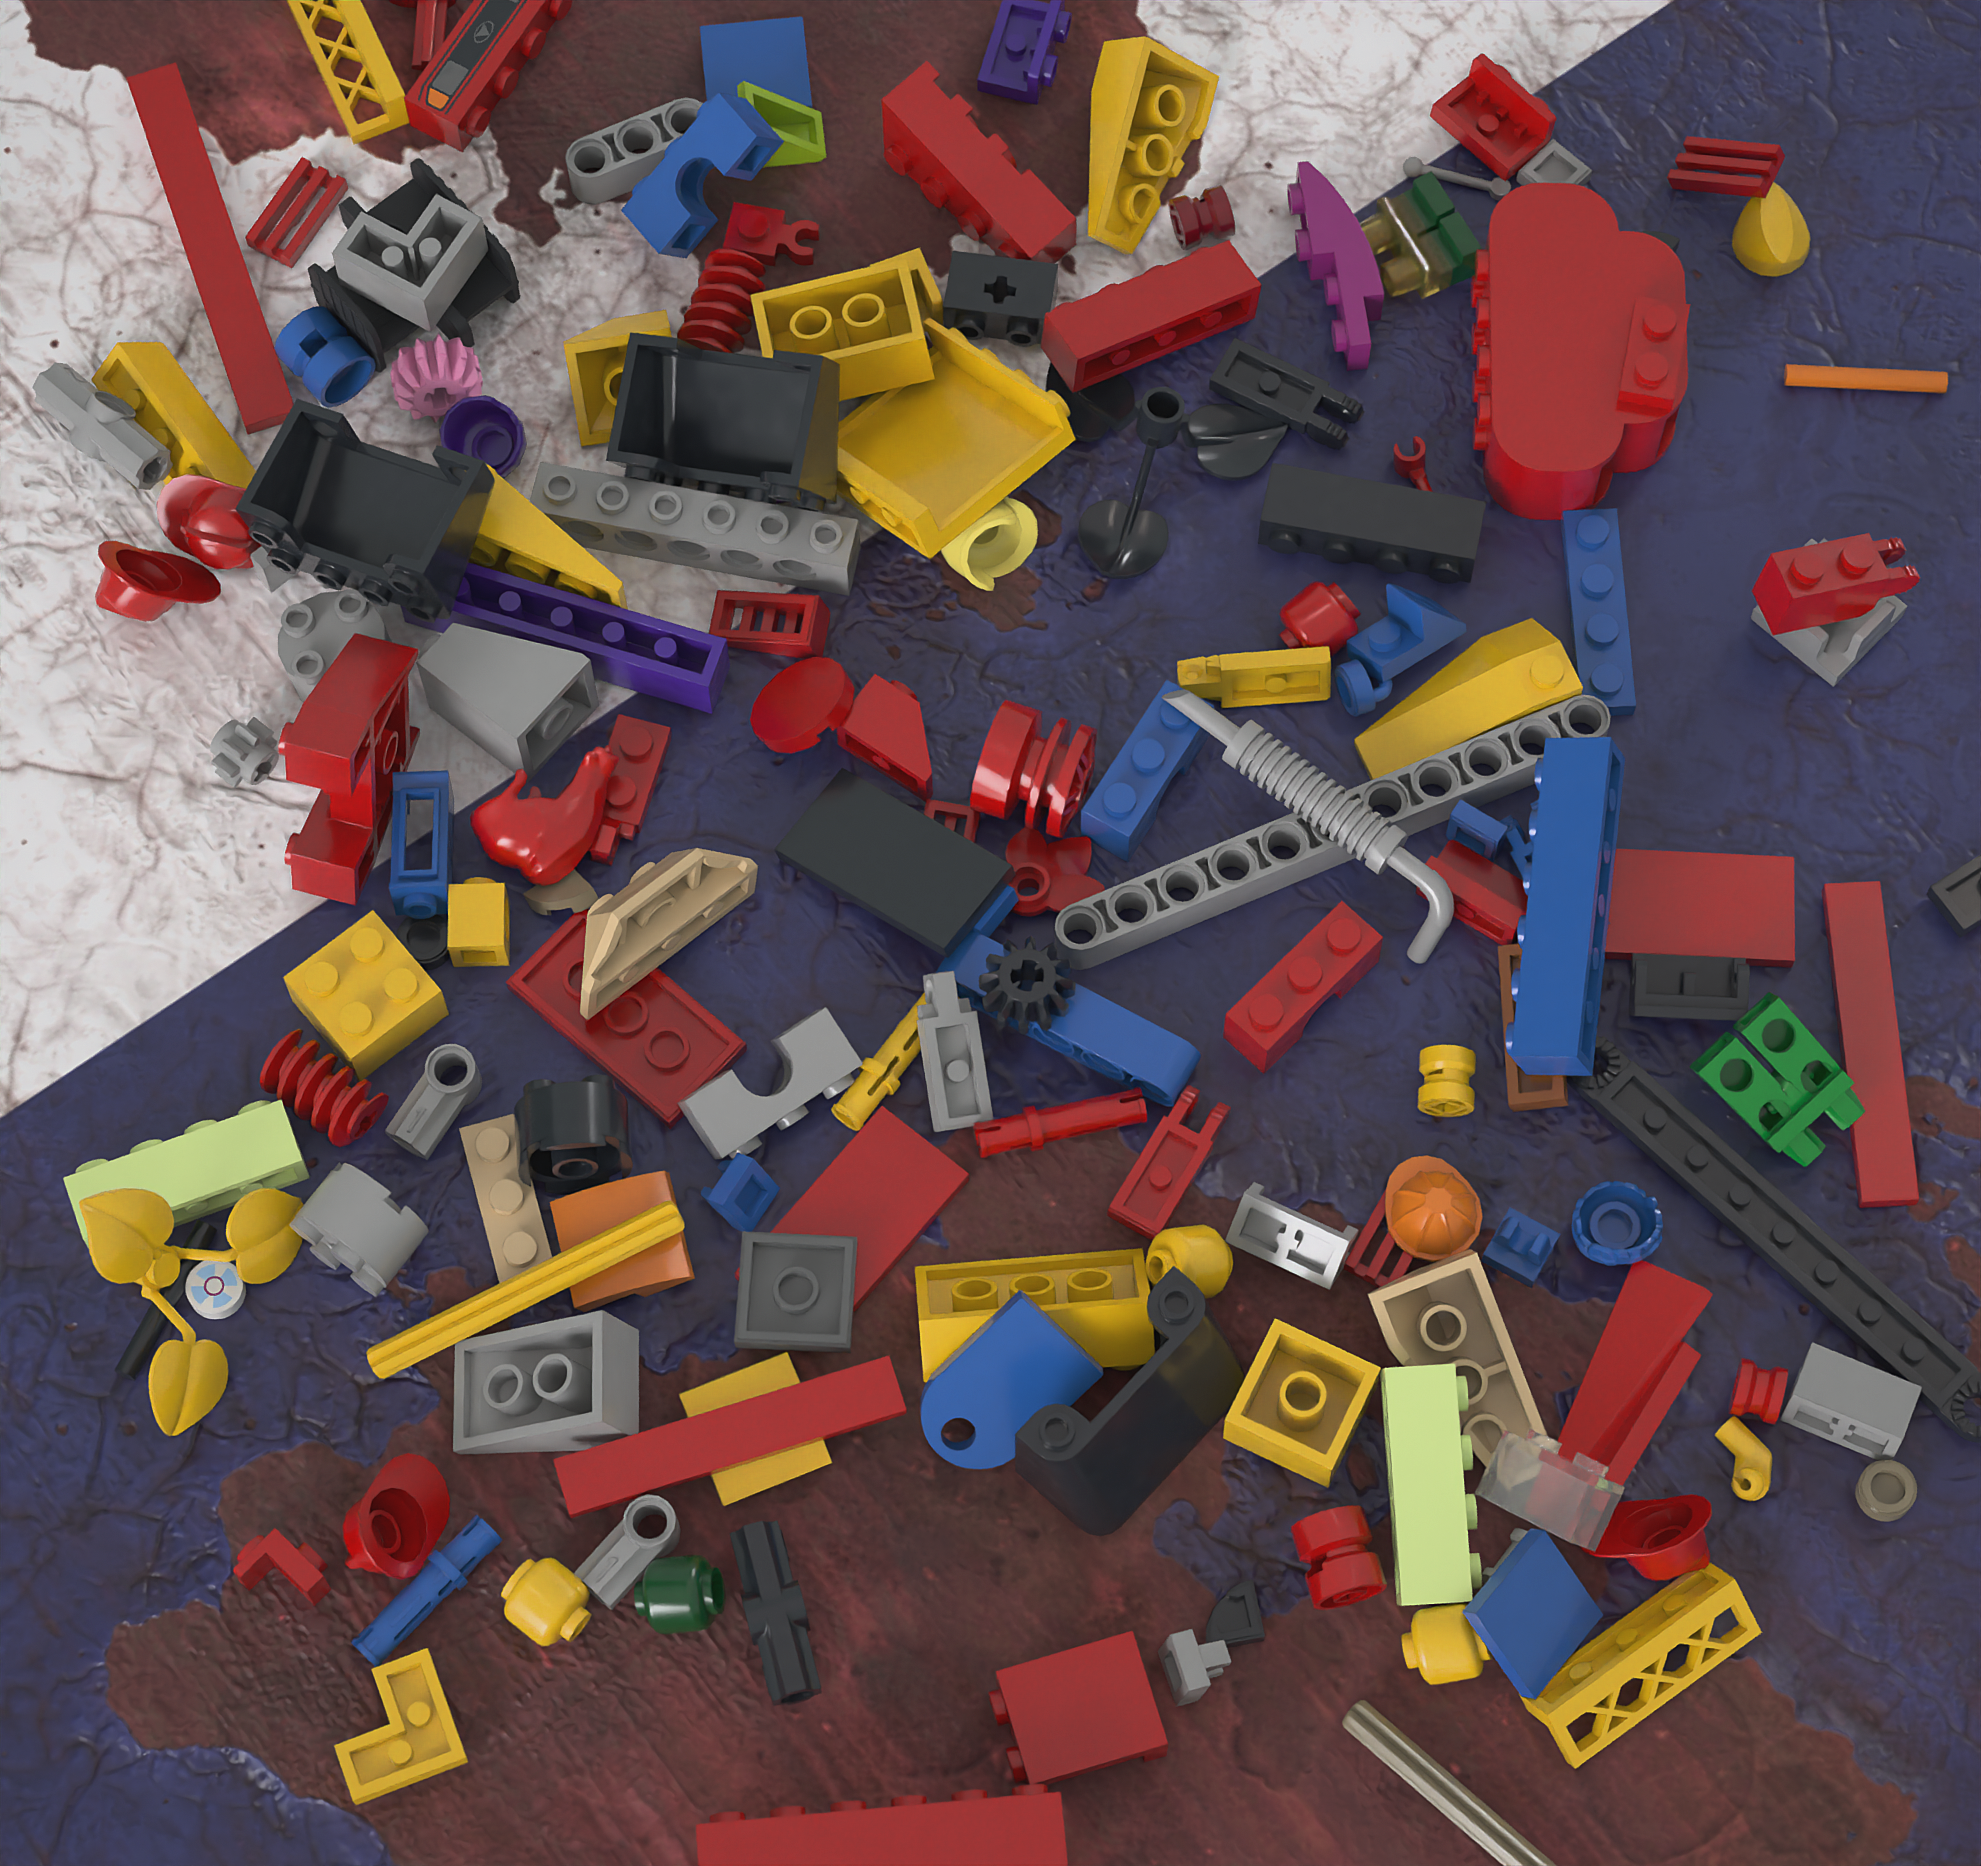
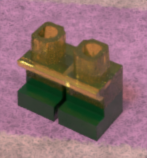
M1432 171L1413 180L1412 189L1393 199L1389 197L1379 198L1377 200L1376 214L1360 223L1373 255L1389 248L1395 257L1380 265L1379 272L1381 281L1391 297L1415 289L1421 299L1475 276L1477 249H1482L1460 213H1455L1454 204Z

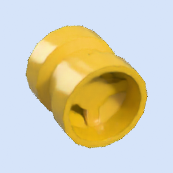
M1434 1045L1420 1051L1419 1071L1424 1075V1084L1418 1090V1109L1421 1112L1438 1117H1459L1473 1112L1475 1091L1469 1086V1078L1475 1074L1476 1054L1473 1050L1457 1045Z

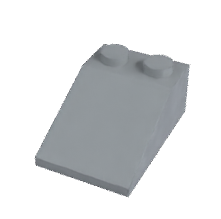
M603 1310L464 1339L455 1343L453 1452L457 1454L581 1451L639 1433V1330Z

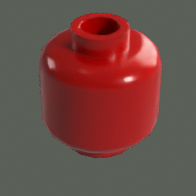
M1314 581L1280 609V619L1286 628L1278 636L1289 649L1329 646L1331 658L1347 645L1346 641L1358 634V625L1355 620L1361 616V613L1335 582H1332L1327 587L1322 582Z

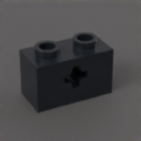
M953 251L943 304L944 327L948 330L952 327L956 328L967 340H977L986 337L1007 340L1013 345L1022 347L1041 344L1045 313L1052 311L1056 304L1058 264Z

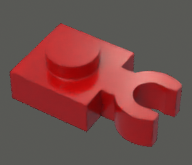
M734 202L723 249H732L745 253L760 263L769 266L776 265L778 253L788 255L789 259L798 265H812L814 263V249L802 247L797 243L803 239L819 241L820 228L817 223L810 220H800L792 225H786L785 210Z

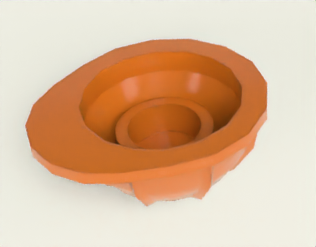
M1427 1155L1411 1157L1399 1164L1389 1176L1385 1192V1216L1388 1231L1398 1247L1414 1258L1429 1262H1437L1469 1249L1479 1235L1483 1215L1479 1197L1469 1182L1454 1167L1443 1159Z

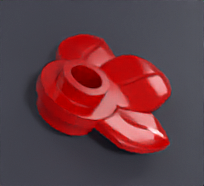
M1024 827L1011 838L1005 851L1006 861L1012 864L1016 873L1015 877L1008 884L1014 888L1019 899L1010 910L1015 914L1035 916L1045 912L1047 909L1060 913L1061 910L1073 903L1105 891V887L1099 881L1087 876L1092 858L1091 839L1087 836L1066 838L1046 844L1044 837L1038 829ZM1026 887H1033L1038 890V893L1032 896L1019 894Z

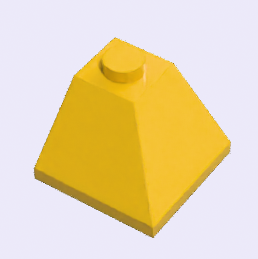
M666 310L613 318L563 341L581 447L610 441L630 332L672 337Z

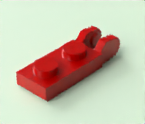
M1190 1085L1181 1094L1169 1116H1163L1107 1211L1108 1217L1152 1241L1157 1234L1168 1226L1212 1152L1213 1143L1231 1112V1107L1219 1102L1210 1111L1199 1134L1186 1128L1183 1125L1189 1115L1195 1110L1200 1090Z

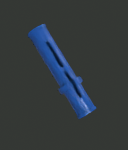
M475 1514L462 1531L440 1552L435 1549L427 1557L430 1562L413 1581L350 1642L375 1667L381 1666V1663L432 1613L433 1609L455 1588L461 1590L468 1583L466 1577L486 1555L503 1541L502 1538L482 1518Z

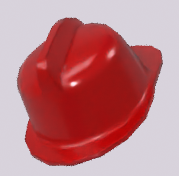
M193 474L173 478L162 488L157 501V519L164 535L176 548L196 557L203 564L214 569L230 570L233 568L249 569L254 567L250 554L260 548L261 544L248 534L249 527L236 510L239 501L246 491L245 488Z
M104 541L98 546V556L104 565L100 583L95 593V601L100 608L127 618L148 622L158 619L176 601L203 604L214 601L221 594V584L216 576L204 566L188 558L170 553L141 549L118 541Z
M406 1453L391 1458L381 1468L365 1495L353 1504L344 1518L342 1529L343 1539L348 1550L345 1565L348 1568H363L366 1571L379 1574L384 1573L388 1577L400 1580L417 1574L443 1533L450 1512V1496L445 1479L433 1463L423 1456Z
M1694 1494L1666 1499L1613 1503L1601 1511L1595 1510L1581 1521L1576 1529V1543L1583 1552L1596 1557L1626 1558L1630 1565L1635 1567L1646 1579L1654 1581L1668 1580L1684 1573L1705 1569L1709 1565L1710 1552L1704 1528L1712 1516V1505L1705 1497Z

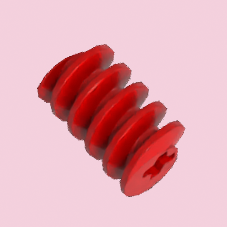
M719 248L711 251L705 259V269L698 277V287L692 293L691 305L685 311L684 323L678 329L677 338L702 350L725 353L741 352L745 347V340L741 335L748 334L751 331L752 322L748 317L755 316L751 295L766 291L765 285L758 279L765 275V266L755 258L732 249Z
M294 1030L282 1038L267 1057L260 1074L259 1083L261 1089L269 1094L277 1093V1099L282 1100L284 1106L288 1108L294 1106L295 1115L305 1121L311 1120L312 1128L321 1134L328 1133V1138L333 1145L338 1147L349 1145L361 1138L377 1122L387 1106L389 1096L381 1092L368 1101L366 1098L372 1088V1083L368 1079L361 1080L351 1088L349 1085L355 1075V1069L351 1066H346L336 1074H333L338 1056L334 1053H328L319 1061H316L315 1059L320 1050V1043L312 1039L302 1048H299L298 1045L302 1039L303 1030Z

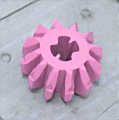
M439 333L433 341L425 342L420 338H416L415 347L399 348L398 359L391 363L390 377L395 400L398 402L401 410H409L414 420L428 415L436 423L441 416H445L446 412L463 398L480 396L482 394L483 380L478 357L475 355L473 348L463 346L460 337L453 338L447 342L443 341Z

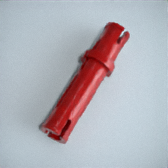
M1134 1087L1133 1089L1038 1110L1032 1105L1023 1107V1112L1020 1114L983 1122H974L977 1147L980 1146L978 1148L981 1158H986L990 1155L1030 1147L1033 1152L1044 1149L1043 1145L1045 1143L1136 1123H1146V1105L1144 1098L1140 1099L1142 1091L1140 1087Z

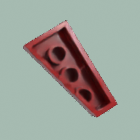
M926 61L881 99L884 157L887 163L899 175L904 176L908 174L920 185L922 193L932 205L937 208L944 206L957 218L959 226L968 237L974 241L981 239L994 251L995 256L1055 264L1076 246L1077 219L1030 169L1024 170L1021 174L1016 170L1017 164L1012 153L1009 151L1008 145L996 133L987 138L981 133L974 119L970 116L973 108L959 94L950 100L935 84V81L940 76L939 72Z

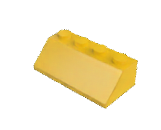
M1143 1248L914 1266L924 1382H927L931 1374L1020 1289L1094 1358L1102 1368L1111 1367L1115 1370L1135 1369L1142 1364H1146L1155 1354L1153 1325L1150 1323L1146 1311L1150 1288Z

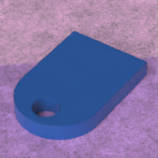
M1020 1289L950 1355L927 1380L920 1402L921 1423L925 1437L931 1447L942 1458L957 1466L969 1469H988L1000 1466L1015 1458V1434L1034 1413L1044 1406L1052 1404H1062L1070 1407L1104 1375L1102 1366ZM954 1418H964L975 1427L971 1437L962 1442L948 1440L943 1436L941 1430L946 1422Z

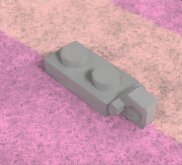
M954 971L924 975L926 1004L917 1006L919 1020L916 1021L934 1132L958 1129L974 1126V1122L993 1120L977 1011L971 1010L968 998L958 999Z

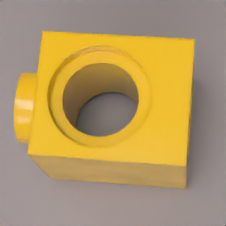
M475 877L466 879L463 884H448L447 947L453 967L509 966L510 901L505 883H496L489 878Z

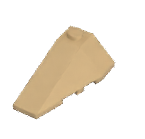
M1471 1249L1416 1269L1368 1293L1388 1349L1403 1367L1455 1363L1456 1376H1466L1468 1411L1459 1412L1460 1434L1470 1435L1472 1451L1507 1492L1542 1478L1553 1449L1477 1252Z

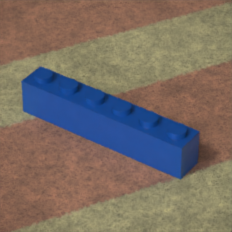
M1611 737L1545 738L1544 756L1536 761L1535 784L1537 790L1540 791L1538 810H1532L1529 818V834L1532 843H1534L1532 862L1526 863L1523 872L1524 891L1528 896L1526 915L1520 916L1517 927L1518 943L1522 949L1521 966L1514 969L1511 981L1512 996L1516 1002L1515 1020L1508 1023L1505 1036L1507 1053L1526 1075L1592 1076L1625 767V757Z

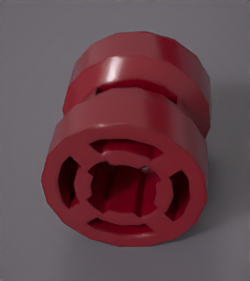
M1221 185L1205 189L1200 196V200L1197 197L1190 198L1186 195L1169 200L1168 207L1176 239L1183 250L1199 246L1203 239L1209 237V234L1217 240L1235 235V221L1228 196Z

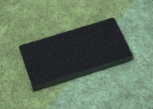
M841 768L774 849L778 858L946 958L950 957L1016 875L1012 864L844 768Z

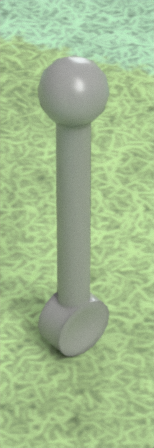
M1410 157L1403 164V170L1409 177L1416 178L1420 174L1424 175L1432 171L1437 179L1488 191L1490 196L1498 201L1511 190L1510 182L1508 180L1504 181L1500 177L1488 181L1424 165L1417 157Z

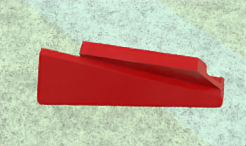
M1643 1260L1632 1263L1529 1506V1514L1561 1540H1566L1572 1535L1573 1529L1588 1505L1601 1511L1616 1498L1701 1357V1354L1686 1342H1681V1340L1713 1294L1703 1286Z

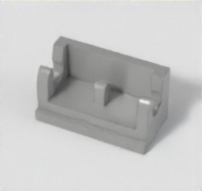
M1253 1182L1250 1188L1243 1194L1225 1242L1330 1290L1344 1268V1263L1350 1254L1348 1250L1359 1230L1348 1225L1343 1233L1261 1196L1265 1186Z
M1812 1343L1799 1370L1780 1421L1878 1461L1892 1460L1903 1441L1922 1387Z

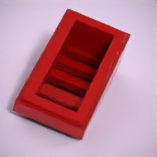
M717 590L708 634L727 639L728 647L801 659L822 657L830 621V610L819 595ZM735 608L743 609L739 630H731ZM757 612H764L760 631H754ZM780 615L786 616L783 633L776 632Z

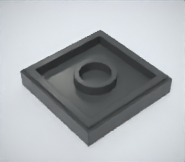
M742 1231L734 1338L735 1348L851 1353L858 1249L857 1237Z

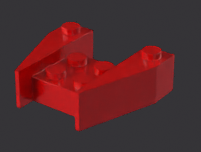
M354 633L306 698L294 723L287 722L284 725L279 739L278 752L279 755L285 756L286 780L321 789L300 834L293 832L287 843L285 864L291 866L293 890L356 906L376 862L393 813V772H407L420 736V728L409 726L408 676L418 657L417 648Z

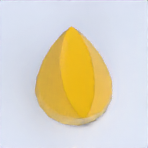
M1773 182L1766 198L1751 197L1734 227L1732 247L1737 259L1747 269L1759 275L1778 277L1792 273L1803 265L1809 254L1810 234L1807 224L1796 204L1778 184Z

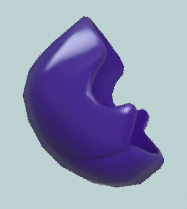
M483 395L463 398L446 412L439 429L441 447L483 460L503 479L520 465L527 447L523 423L508 406L491 396Z

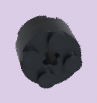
M591 1075L581 1081L562 1083L538 1079L524 1085L523 1097L514 1107L518 1176L524 1184L531 1187L532 1178L544 1182L545 1192L570 1195L609 1183V1177L621 1170L622 1179L630 1174L633 1168L628 1102L626 1097L619 1090L615 1089L613 1078L607 1075Z

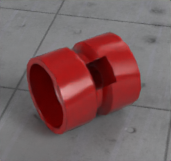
M1348 1505L1328 1509L1310 1515L1291 1526V1533L1299 1560L1311 1566L1305 1574V1580L1315 1609L1329 1610L1356 1604L1380 1594L1387 1588L1378 1554L1369 1552L1366 1548L1372 1542L1373 1537L1362 1506Z

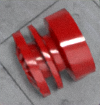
M1005 699L992 722L980 755L972 785L970 809L1008 820L1020 799L1027 801L1025 827L1036 830L1049 808L1046 833L1063 838L1072 819L1080 811L1091 784L1095 768L1097 729L1081 724L1070 746H1068L1071 720L1060 717L1046 739L1041 737L1042 711Z

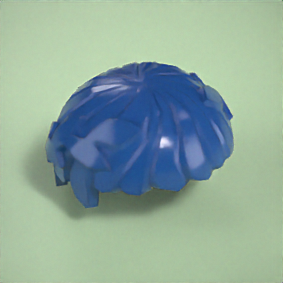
M1620 1181L1602 1182L1596 1185V1187L1589 1189L1583 1198L1578 1199L1572 1215V1234L1579 1251L1592 1261L1605 1264L1606 1266L1635 1263L1653 1254L1659 1248L1663 1239L1662 1214L1657 1209L1658 1203L1655 1197H1647L1646 1192L1643 1189H1638L1635 1184Z

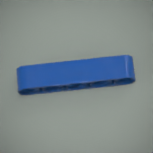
M971 930L950 957L944 958L936 973L954 971L958 997L960 999L968 998L971 1007L997 1020L999 1011L986 1012L983 1008L982 999L987 993L979 989V976L989 972L986 968V958L989 954L1004 957L1003 945ZM1023 980L1020 990L1032 991L1035 981ZM1077 983L1075 995L1065 999L1069 1004L1068 1014L1065 1017L1050 1014L1052 1027L1047 1032L1038 1025L1037 1021L1030 1022V1030L1025 1035L1128 1089L1140 1087L1142 1096L1164 1106H1173L1201 1059L1200 1052L1188 1041ZM1014 1019L1008 1026L1019 1031L1018 1020Z

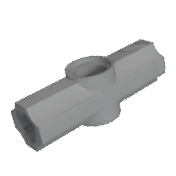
M55 362L48 370L38 375L32 387L36 394L35 401L71 431L69 441L74 447L92 458L107 462L138 489L151 490L159 481L165 480L173 466V463L170 461L171 451L134 421L136 412L128 403L108 392L97 390L68 364Z

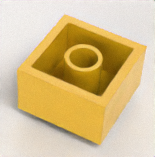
M374 910L283 977L294 1004L345 1065L355 1069V1077L359 1081L366 1078L449 1015L441 989Z
M1275 1318L1225 1418L1223 1439L1329 1488L1375 1393L1381 1367Z

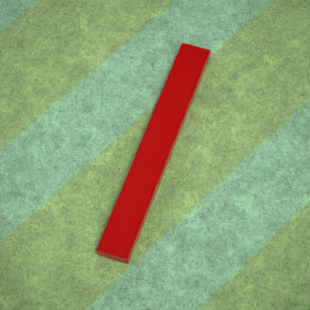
M175 62L126 77L247 435L283 424L294 403L177 64Z

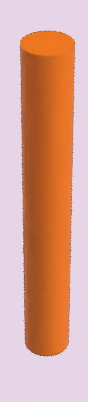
M1786 364L1784 385L1946 393L1948 373L1941 371Z

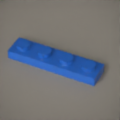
M1617 508L1563 511L1561 528L1575 672L1583 686L1581 695L1594 696L1603 701L1608 707L1610 716L1634 715L1636 699Z

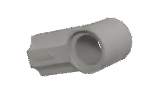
M444 1044L435 1048L426 1060L424 1074L385 1129L387 1136L417 1157L428 1160L462 1108L472 1103L480 1093L482 1077L472 1054L465 1047L457 1044ZM452 1066L467 1068L466 1077L459 1084L446 1086L440 1083L441 1075L447 1068Z
M645 1495L636 1498L624 1512L623 1520L574 1572L588 1586L589 1592L610 1610H613L636 1582L642 1578L647 1566L654 1559L666 1556L675 1549L680 1539L681 1529L674 1509L667 1500L660 1496ZM657 1514L667 1519V1527L659 1537L645 1539L637 1534V1527L646 1516Z

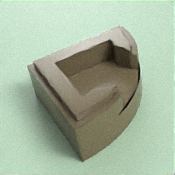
M575 869L555 884L546 886L536 885L523 894L530 908L542 915H552L551 910L572 908L574 913L582 912L593 906L599 899L593 887Z

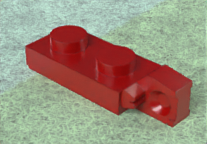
M618 714L608 745L612 747V754L619 757V762L607 783L602 820L593 843L588 851H591V861L612 866L621 838L633 840L635 833L640 834L672 739L671 727Z

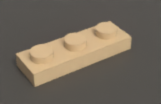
M514 1114L459 1128L499 1283L552 1258L532 1178L530 1187L524 1184L518 1176Z

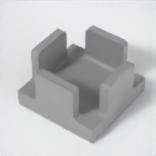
M1824 538L1820 543L1828 541ZM1810 539L1804 546L1818 543L1814 539ZM1895 595L1883 597L1878 600L1874 609L1861 617L1778 635L1772 634L1759 605L1753 609L1750 619L1834 687L1904 616L1907 605Z

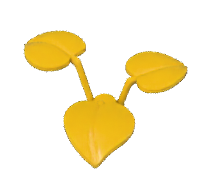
M136 1188L113 1189L79 1201V1207L86 1224L90 1255L100 1275L108 1281L118 1284L135 1282L142 1285V1296L152 1300L182 1333L183 1342L180 1340H168L160 1345L153 1357L149 1371V1395L156 1422L166 1435H179L215 1407L226 1389L229 1369L227 1358L221 1346L208 1339L196 1342L195 1331L159 1293L160 1289L175 1282L180 1273L179 1260L181 1259L230 1262L236 1259V1269L239 1278L249 1284H262L277 1278L291 1265L302 1244L303 1238L289 1225L304 1205L301 1198L274 1188L257 1189L243 1196L234 1205L227 1221L226 1236L232 1248L225 1251L187 1249L175 1245H165L164 1243L173 1231L174 1217L168 1202L162 1196L152 1191Z

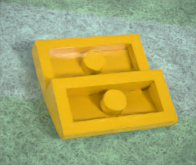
M787 1351L682 1392L679 1394L688 1418L800 1383L790 1357ZM824 1440L712 1474L711 1477L722 1505L726 1506L831 1464L832 1461Z

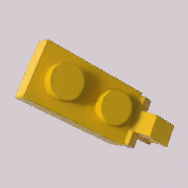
M1329 646L1221 654L1207 658L1202 656L1177 661L1178 686L1189 690L1199 698L1221 701V708L1328 700L1330 698L1331 685Z

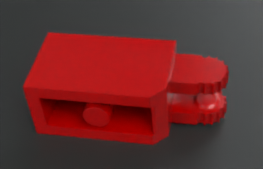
M1866 533L1771 553L1752 589V593L1772 634L1778 635L1861 617L1874 609L1880 598L1906 592L1916 586L1921 578L1916 568L1911 565L1886 568L1887 565L1893 564L1906 554L1905 551L1907 550L1900 538L1891 537L1888 540L1873 541L1870 534Z

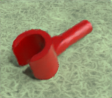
M1417 436L1413 437L1415 456L1411 457L1403 455L1398 445L1394 444L1393 465L1397 474L1404 478H1411L1412 483L1415 484L1417 489L1433 492L1425 472V442Z

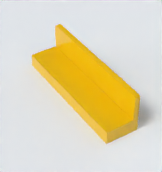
M117 342L91 380L98 390L115 395L128 403L136 412L134 421L171 451L170 461L173 463V466L163 482L167 485L173 478L193 474L206 476L247 489L256 470L168 348L161 342Z

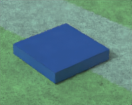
M803 16L700 26L707 100L716 96L718 92L738 96L737 85L746 81L812 108Z
M1534 1528L1527 1532L1462 1611L1522 1697L1532 1699L1538 1697L1603 1616L1546 1531Z

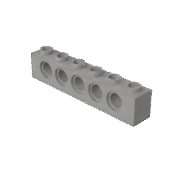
M544 462L539 464L530 502L584 548L847 596L850 595L861 549L858 519Z

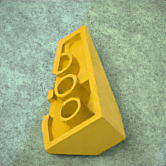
M1146 36L1104 41L1091 90L1088 236L1125 255L1133 254L1161 206L1159 196L1170 178L1178 176L1185 164L1181 158L1190 142L1199 139L1205 130L1219 80L1218 75Z
M1533 618L1482 636L1354 739V746L1370 780H1374L1572 697L1580 696L1583 686L1561 641Z

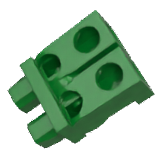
M1768 992L1732 1028L1773 1069L1771 1073L1759 1063L1735 1036L1727 1031L1689 1067L1769 1147L1778 1153L1783 1151L1786 1155L1806 1167L1826 1147L1808 1127L1817 1117L1824 1112L1841 1130H1845L1864 1114L1865 1109L1850 1088L1854 1081L1839 1067L1780 997Z

